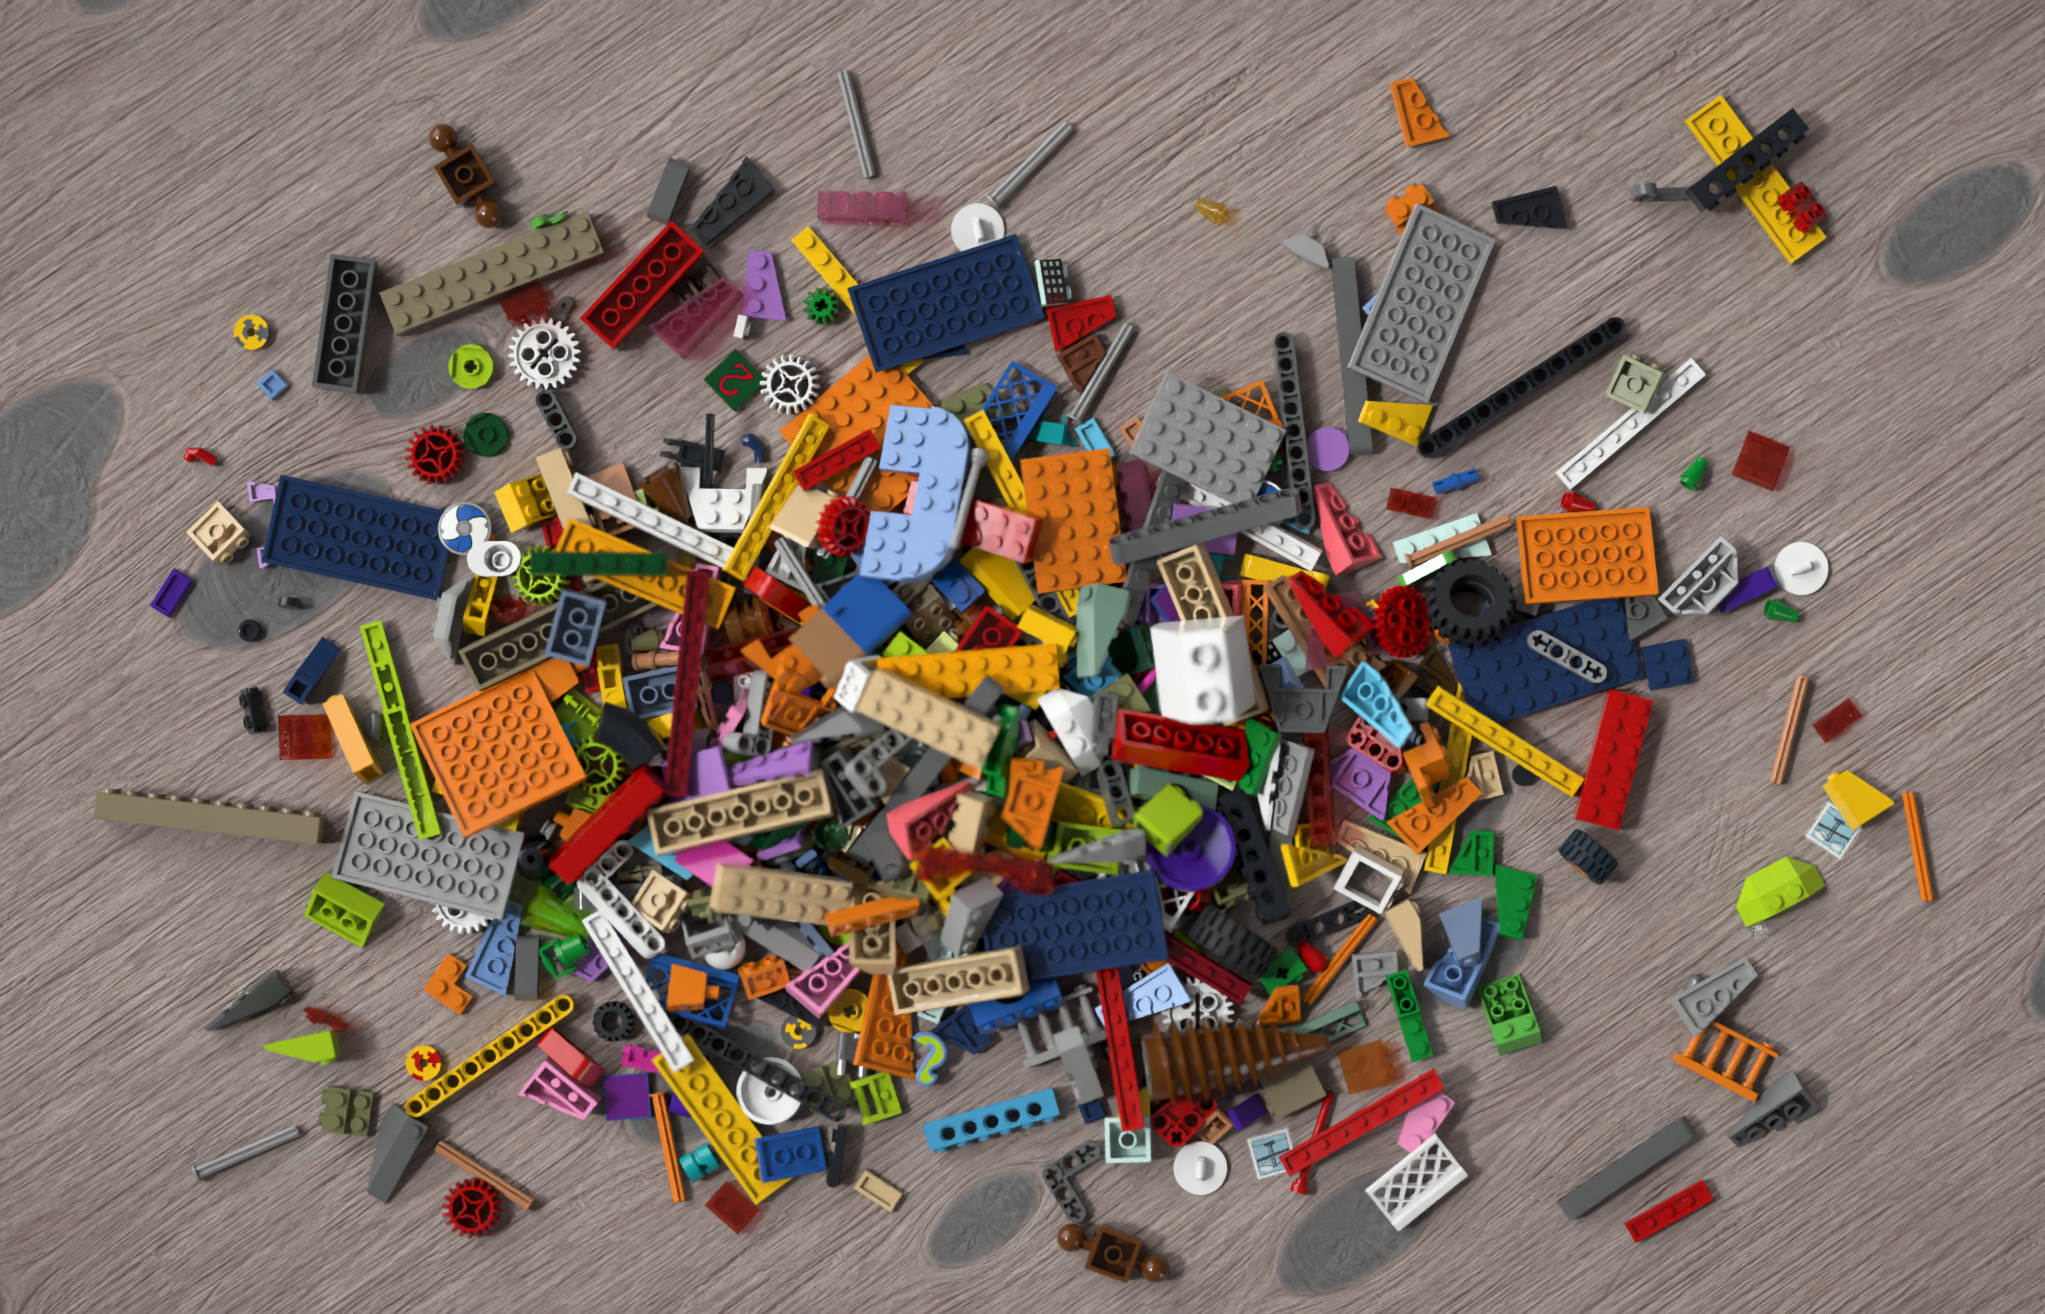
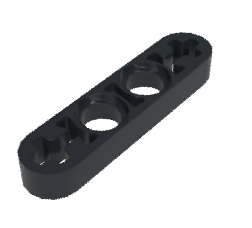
M1355 900L1290 927L1286 932V940L1294 946H1298L1304 940L1312 941L1363 919L1368 913V907ZM1356 903L1358 906L1364 907L1361 911L1362 915L1358 916L1357 913L1351 914L1349 916L1352 920L1348 921L1347 914L1343 908L1347 907V911H1351ZM1334 912H1340L1343 915V922L1339 925L1331 922V915ZM1313 921H1320L1323 924V930L1318 934L1313 933L1310 929ZM1306 924L1307 932L1311 937L1306 938V934L1299 937V942H1296L1295 939L1291 940L1292 931L1295 929L1297 932L1304 931L1302 926Z

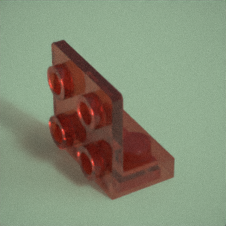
M539 281L499 301L507 316V321L512 326L517 325V327L529 321L528 317L534 314L540 316L549 311L547 307L551 306Z
M327 714L278 716L279 760L331 758V724Z

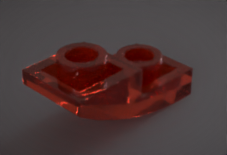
M1391 488L1386 510L1432 520L1437 498Z
M1848 697L1812 726L1823 741L1827 743L1850 724L1862 717V714Z
M308 1006L303 1010L307 1013L305 1017L315 1025L317 1023L320 1025L324 1024L328 1019L330 1021L328 1025L336 1032L340 1030L346 1032L352 1025L339 1015L322 1008Z

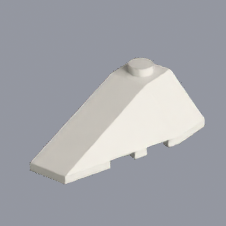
M1280 741L1257 796L1263 827L1267 831H1270L1272 797L1276 785L1275 773L1278 769Z

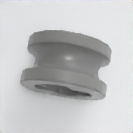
M548 818L538 835H544L548 841L556 830L558 823H552L551 819Z

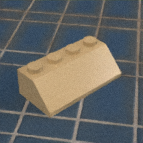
M849 880L853 883L849 907L889 897L885 896V888L888 885L892 886L894 881L884 884L880 880H871L869 886L864 888ZM895 921L850 932V965L870 974H893L895 968Z

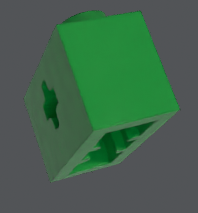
M1290 947L1274 958L1263 977L1259 980L1271 995L1276 987H1284L1292 980L1294 983L1306 976L1304 971L1307 968ZM1278 968H1287L1286 978L1276 977L1279 973Z

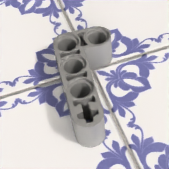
M756 670L752 674L743 733L732 732L725 736L724 747L728 752L746 756H764L770 752L773 729L764 727L761 719L775 679L764 670Z
M890 727L846 765L845 774L864 798L871 799L885 791L886 783L876 769L913 737L905 733L900 734L899 730ZM887 738L892 740V747L887 743ZM872 751L876 753L877 761L872 758ZM856 764L860 766L861 774L856 771ZM870 782L874 784L875 792L870 789Z

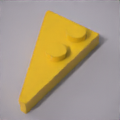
M1291 844L1281 845L1291 887L1300 886L1348 861L1347 857L1345 858L1338 854H1328L1315 849L1309 850L1308 848L1295 847Z

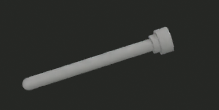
M974 448L970 454L969 459L971 460L972 467L950 542V547L953 549L959 546L980 469L987 463L989 453L983 449Z

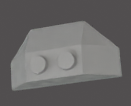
M1720 536L1658 600L1674 615L1708 616L1739 584L1737 550Z
M472 576L466 577L443 592L441 598H437L435 610L438 611L437 620L433 619L431 625V632L434 633L433 638L448 661L455 665L458 664V650L461 648L464 635L463 616L474 580Z

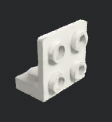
M879 655L850 660L845 667V673L837 686L834 698L852 713L858 712L857 709L877 669L876 658L880 657Z

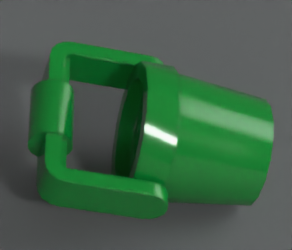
M580 933L565 940H560L557 937L539 949L541 961L548 972L550 971L556 979L575 970L578 967L575 963L590 953L589 944ZM554 945L559 960L567 968L558 973L549 955L544 951Z

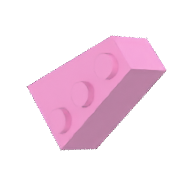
M550 1056L518 1094L534 1099L543 1105L547 1104L557 1108L559 1111L582 1120L591 1113L602 1099L590 1087L573 1078Z

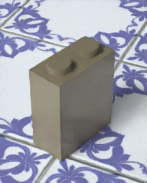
M1309 1059L1288 1066V1071L1285 1068L1275 1071L1273 1081L1267 1074L1258 1079L1257 1088L1261 1096L1266 1095L1269 1101L1266 1107L1270 1115H1276L1277 1119L1326 1096Z

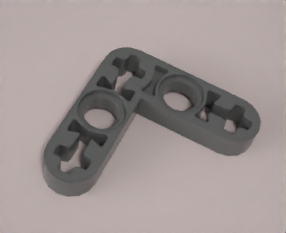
M1638 183L1631 189V201H1690L1691 199L1685 193L1690 187L1656 188V183Z
M1092 1140L1078 1145L1048 1164L1042 1171L1044 1182L1066 1217L1073 1223L1081 1222L1086 1216V1210L1067 1177L1098 1158L1100 1148ZM1086 1145L1090 1147L1095 1146V1155L1091 1157L1090 1154H1087L1083 1157L1086 1161L1081 1163L1080 1157L1075 1152L1080 1150V1154L1086 1151ZM1069 1156L1075 1157L1078 1161L1077 1166L1073 1169L1067 1168L1064 1164L1065 1159ZM1050 1168L1052 1171H1058L1056 1178L1059 1182L1061 1179L1065 1181V1183L1057 1185L1055 1189L1051 1186L1055 1185L1054 1180L1046 1178L1048 1175L1047 1170ZM1062 1187L1068 1188L1071 1192L1070 1197L1066 1200L1060 1199L1057 1195L1058 1190ZM1075 1198L1077 1202H1073V1205L1076 1209H1082L1080 1212L1081 1217H1071L1072 1209L1069 1205L1065 1208L1063 1204H1067Z

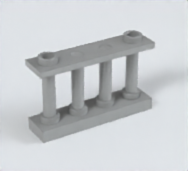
M1079 985L1073 988V993L1062 996L1064 1004L1058 1008L1066 1030L1075 1027L1066 1001L1078 997L1090 1030H1088L1089 1034L1086 1035L1089 1044L1107 1038L1105 1028L1102 1029L1101 1026H1098L1086 994L1093 991L1091 986ZM1045 1011L1037 1016L1048 1043V1050L1039 1053L1038 1049H1035L1025 1019L1016 1023L1027 1050L1026 1058L1023 1059L1025 1068L1060 1056L1053 1037L1054 1033Z

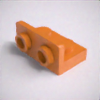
M768 955L761 961L756 963L748 962L737 969L748 1000L786 988V984L790 982L785 963L779 955Z

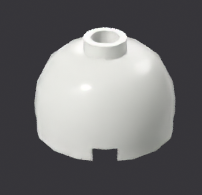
M731 926L735 946L703 955L707 963L716 969H730L739 964L744 958L746 952L745 939L742 932L740 933L735 927Z

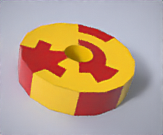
M417 1046L407 1055L406 1069L410 1076L416 1080H431L441 1070V1055L432 1046ZM421 1059L427 1060L428 1064L426 1067L420 1065Z

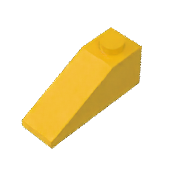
M475 574L463 616V632L485 636L499 576L485 577Z

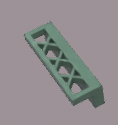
M1353 1001L1298 1025L1291 1030L1293 1033L1300 1034L1313 1031L1318 1033V1035L1328 1036L1330 1042L1362 1028L1366 1024L1359 1011L1357 1002ZM1356 1013L1359 1024L1352 1027L1343 1024L1345 1016ZM1331 1022L1339 1025L1334 1035L1330 1036L1322 1033L1325 1025ZM1342 1026L1347 1028L1343 1031H1340Z

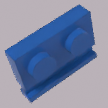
M956 559L932 580V583L962 614L982 594L986 593L985 589Z

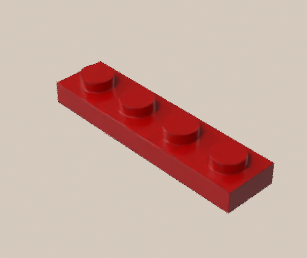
M868 429L794 470L792 473L804 492L866 456L880 450L881 446L871 429Z
M1701 1179L1624 1222V1225L1634 1243H1637L1714 1199Z

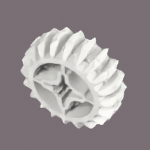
M782 355V363L779 364L776 359H773L775 367L766 366L771 371L770 374L762 373V376L768 379L767 381H760V385L767 386L766 389L761 390V394L769 393V396L764 400L765 402L773 400L770 405L772 409L778 404V413H782L783 409L787 408L786 413L790 415L791 408H794L795 413L799 414V406L807 410L808 408L805 405L807 401L811 405L814 404V401L810 399L811 395L814 397L819 396L813 389H820V384H814L813 381H817L820 378L819 375H811L816 371L815 367L807 369L810 365L809 361H806L804 365L801 364L803 360L801 356L798 357L797 362H794V355H790L789 361L786 362L785 356ZM795 367L802 370L803 373L790 376L784 368ZM778 372L782 378V384L775 391H772V381ZM784 375L791 382L796 381L794 389L797 394H795L793 390H791L790 388H784V385H787L785 383L786 380L784 378ZM808 378V390L802 398L798 387L803 380ZM790 393L794 396L796 402H783L777 397Z

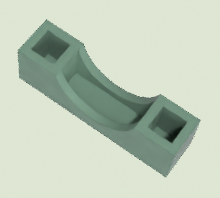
M1138 765L1137 768L1129 770L1127 789L1129 796L1141 800L1152 799L1163 787L1170 784L1173 787H1179L1185 793L1184 797L1190 802L1194 800L1198 804L1216 810L1218 783L1210 782L1208 778H1190V774L1178 773L1176 775L1171 774V770L1168 769L1153 770L1150 766Z

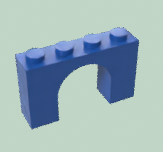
M1055 977L1032 980L1028 994L1014 1004H1001L993 999L970 1002L968 1004L979 1034L982 1035L991 1034L996 1029L1004 1026H1012L1025 1018H1034L1041 1012L1055 1010L1060 1005H1063L1064 1002Z

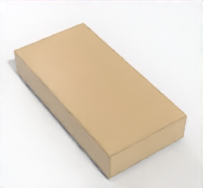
M868 1170L864 1171L854 1187L856 1191L889 1212L893 1211L903 1195L901 1191Z

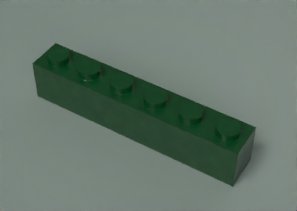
M530 552V576L666 577L667 553Z

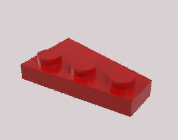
M1111 295L1046 309L1055 353L1116 317Z

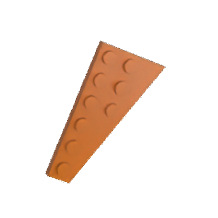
M895 938V967L907 965V954L904 953ZM873 974L853 1065L916 1080L912 1063L914 1052L911 1050V1037H913L911 1012L895 1015L887 974Z

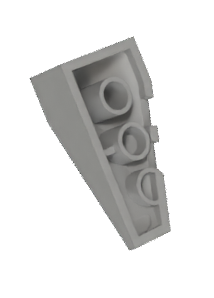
M1129 828L1054 855L1048 859L1049 862L1125 861L1126 864L1134 863L1139 860V856L1145 854L1143 829Z

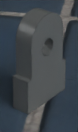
M567 296L561 297L546 315L556 323L561 321L563 324L567 318L566 315L573 307L572 299Z

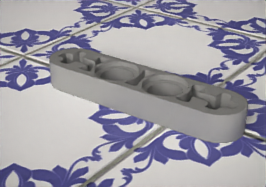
M1540 630L1533 631L1528 635L1527 645L1530 649L1591 683H1600L1606 678L1607 670L1604 665ZM1540 635V640L1544 643H1548L1549 640L1552 641L1548 645L1546 652L1543 651L1545 646L1542 644L1534 645L1533 637ZM1554 645H1559L1563 649V654L1559 658L1554 657L1551 653ZM1574 656H1579L1582 659V666L1578 669L1573 668L1571 665V659ZM1590 662L1588 667L1593 670L1598 667L1601 677L1594 679L1592 678V672L1586 670L1584 674L1582 671L1586 668L1587 663Z

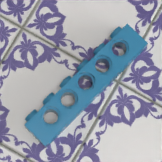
M1051 1087L923 1123L930 1151L935 1150L936 1153L949 1150V1145L957 1144V1147L970 1144V1139L978 1138L979 1141L992 1138L991 1134L1000 1131V1135L1013 1132V1127L1020 1125L1022 1129L1035 1126L1034 1122L1043 1119V1123L1056 1120V1115H1060L1053 1088ZM1032 1103H1038L1042 1107L1038 1115H1032L1028 1109ZM1009 1110H1018L1020 1118L1017 1121L1009 1120L1007 1117ZM989 1115H995L999 1122L997 1126L989 1127L985 1122L986 1118ZM966 1122H975L977 1130L974 1133H967L964 1129ZM946 1127H951L955 1130V1136L952 1139H946L942 1131Z

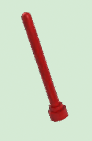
M1331 1090L1325 1093L1326 1096H1324L1312 1137L1323 1132L1334 1098V1092ZM1312 1165L1300 1171L1299 1177L1295 1179V1182L1292 1181L1291 1191L1307 1196L1309 1190L1307 1179Z

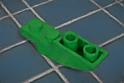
M999 704L993 721L1002 725L982 767V773L987 774V794L1002 798L1009 795L1012 753L1017 752L1019 707Z
M1407 969L1386 975L1394 1009L1411 1062L1433 1057Z

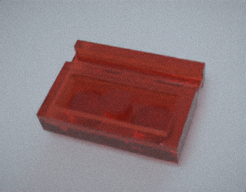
M727 1180L705 1204L710 1211L738 1235L760 1211L759 1208Z

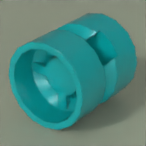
M707 1142L696 1148L694 1154L689 1152L679 1158L682 1167L693 1183L702 1179L705 1172L712 1173L721 1167Z

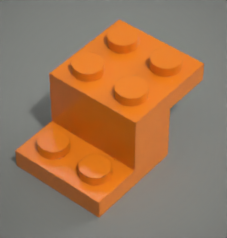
M1428 721L1419 724L1425 744L1404 752L1403 755L1424 806L1428 809L1434 806L1432 797L1435 794L1431 786L1450 778L1448 769L1452 768L1447 752L1440 742L1436 728H1431Z

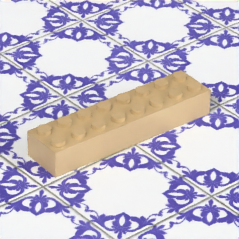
M1204 542L1188 546L1157 560L1181 621L1234 616ZM1250 652L1249 658L1255 704L1235 720H1224L1225 726L1264 712L1271 707L1270 700Z
M822 769L812 771V775L804 776L801 773L797 774L795 778H780L775 781L759 783L647 811L655 852L660 857L835 816L830 792Z

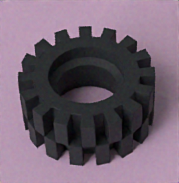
M610 1001L598 1007L593 1015L592 1025L594 1026L595 1033L607 1042H616L627 1037L632 1031L634 1017L629 1007H626L625 1004L618 1001ZM609 1013H616L621 1017L622 1024L619 1029L610 1030L606 1027L605 1017Z

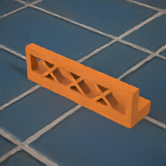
M1242 580L1241 616H1244L1248 650L1252 659V653L1257 650L1262 655V664H1267L1269 597L1264 590V594L1257 600L1255 598V585L1266 586L1270 583V580ZM1257 605L1263 610V617L1258 622L1254 620V608ZM1261 622H1263V629L1259 625ZM1256 627L1262 632V640L1257 644L1253 642V633ZM1255 665L1256 669L1260 670V665Z
M887 897L826 913L825 920L831 937L917 915L920 903L918 898L903 900Z

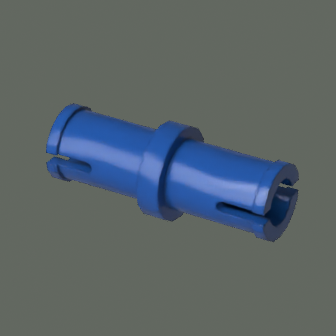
M1472 468L1471 470L1459 474L1452 473L1450 477L1433 481L1432 485L1435 494L1439 495L1452 489L1459 490L1462 486L1479 482V477L1476 469Z

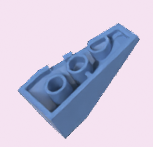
M1483 917L1481 960L1471 967L1464 966L1460 968L1450 947L1447 953L1433 964L1423 984L1424 987L1446 1003L1467 1010L1499 934L1498 923Z

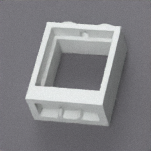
M1356 845L1336 880L1333 889L1381 914L1384 908L1389 909L1394 897L1391 895L1394 890L1399 891L1405 880L1402 878L1404 870ZM1359 861L1393 878L1380 902L1347 885Z

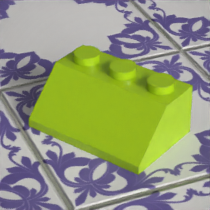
M325 872L313 890L304 917L363 948L385 904L342 880L331 878L332 875Z

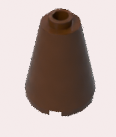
M677 462L672 463L673 468L668 469L667 466H664L645 477V483L639 481L640 488L664 515L683 524L691 521L690 517L693 513L680 466Z

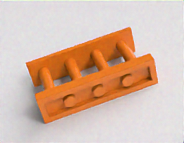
M1712 1021L1710 1025L1721 1031L1705 1062L1703 1061L1699 1064L1693 1061L1695 1058L1693 1055L1707 1027L1696 1038L1692 1037L1686 1051H1682L1681 1054L1675 1052L1672 1061L1755 1102L1758 1096L1757 1093L1753 1092L1755 1088L1753 1085L1769 1055L1777 1058L1779 1055L1773 1052L1775 1047L1765 1042H1762L1760 1045L1715 1021ZM1728 1035H1731L1741 1041L1726 1071H1723L1720 1075L1713 1071L1715 1068L1713 1065ZM1748 1045H1751L1760 1050V1053L1746 1081L1739 1085L1733 1081L1735 1078L1733 1075Z

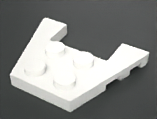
M680 467L698 531L743 533L750 516L752 484H763L764 479L767 477V468H747L746 489H700V467Z

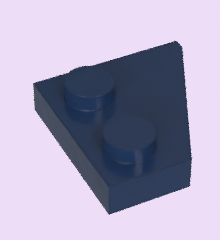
M967 1005L931 1030L934 1034L972 1054L977 1053L992 1042L987 1034H979L972 1013Z

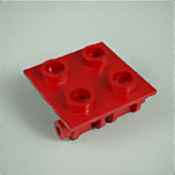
M1802 181L1777 198L1779 201L1778 205L1784 212L1791 207L1793 208L1786 214L1787 216L1795 210L1797 214L1790 221L1799 216L1800 218L1794 221L1793 224L1798 232L1801 231L1803 234L1828 217L1824 207L1815 200L1810 188L1804 185Z

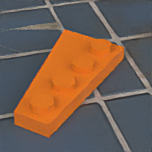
M1465 777L1436 793L1432 797L1433 807L1426 809L1422 801L1386 823L1418 855L1482 792L1468 777Z

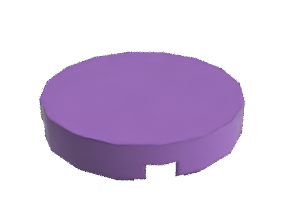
M1322 427L1315 430L1306 442L1308 461L1318 470H1336L1348 458V440L1340 430L1333 427Z

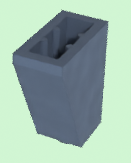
M1481 898L1439 913L1440 923L1459 967L1475 965L1481 960L1483 905Z

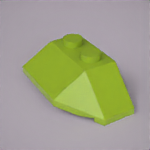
M1785 856L1746 877L1736 909L1744 925L1748 927L1811 896L1823 888L1825 884L1814 865Z

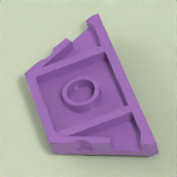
M1352 748L1343 755L1312 771V774L1382 822L1385 820L1391 773Z

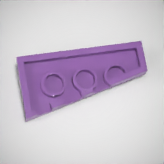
M812 741L798 743L783 750L779 749L764 756H757L746 762L736 763L730 766L729 769L731 785L736 787L755 784L760 779H765L767 782L775 781L776 777L784 775L787 779L795 778L798 773H803L804 776L812 775L815 746Z

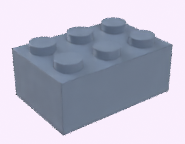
M563 588L545 655L589 667L607 599Z
M677 666L622 677L629 711L643 720L672 713ZM696 700V708H699L698 701Z

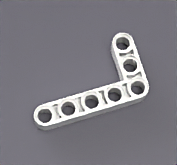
M619 840L601 856L594 866H590L585 871L582 878L577 881V886L644 958L651 959L663 950L665 945L664 939L607 879L633 853V848L629 842ZM616 849L621 850L624 857L618 855ZM601 863L606 864L609 870L603 869ZM586 877L591 878L594 884L588 883ZM602 893L609 897V901L603 899ZM617 910H621L625 917H621ZM633 926L640 930V934L633 930ZM648 942L654 944L655 950L648 946Z

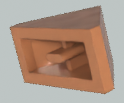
M1216 1107L1215 1111L1199 1127L1195 1134L1203 1142H1208L1212 1145L1234 1123Z

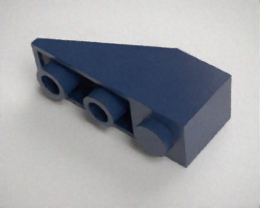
M322 637L295 672L283 693L299 704L305 705L341 651V648Z

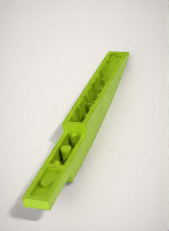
M378 620L361 625L360 630L418 838L422 840L439 835L441 831L417 739L410 726L412 723L383 622Z

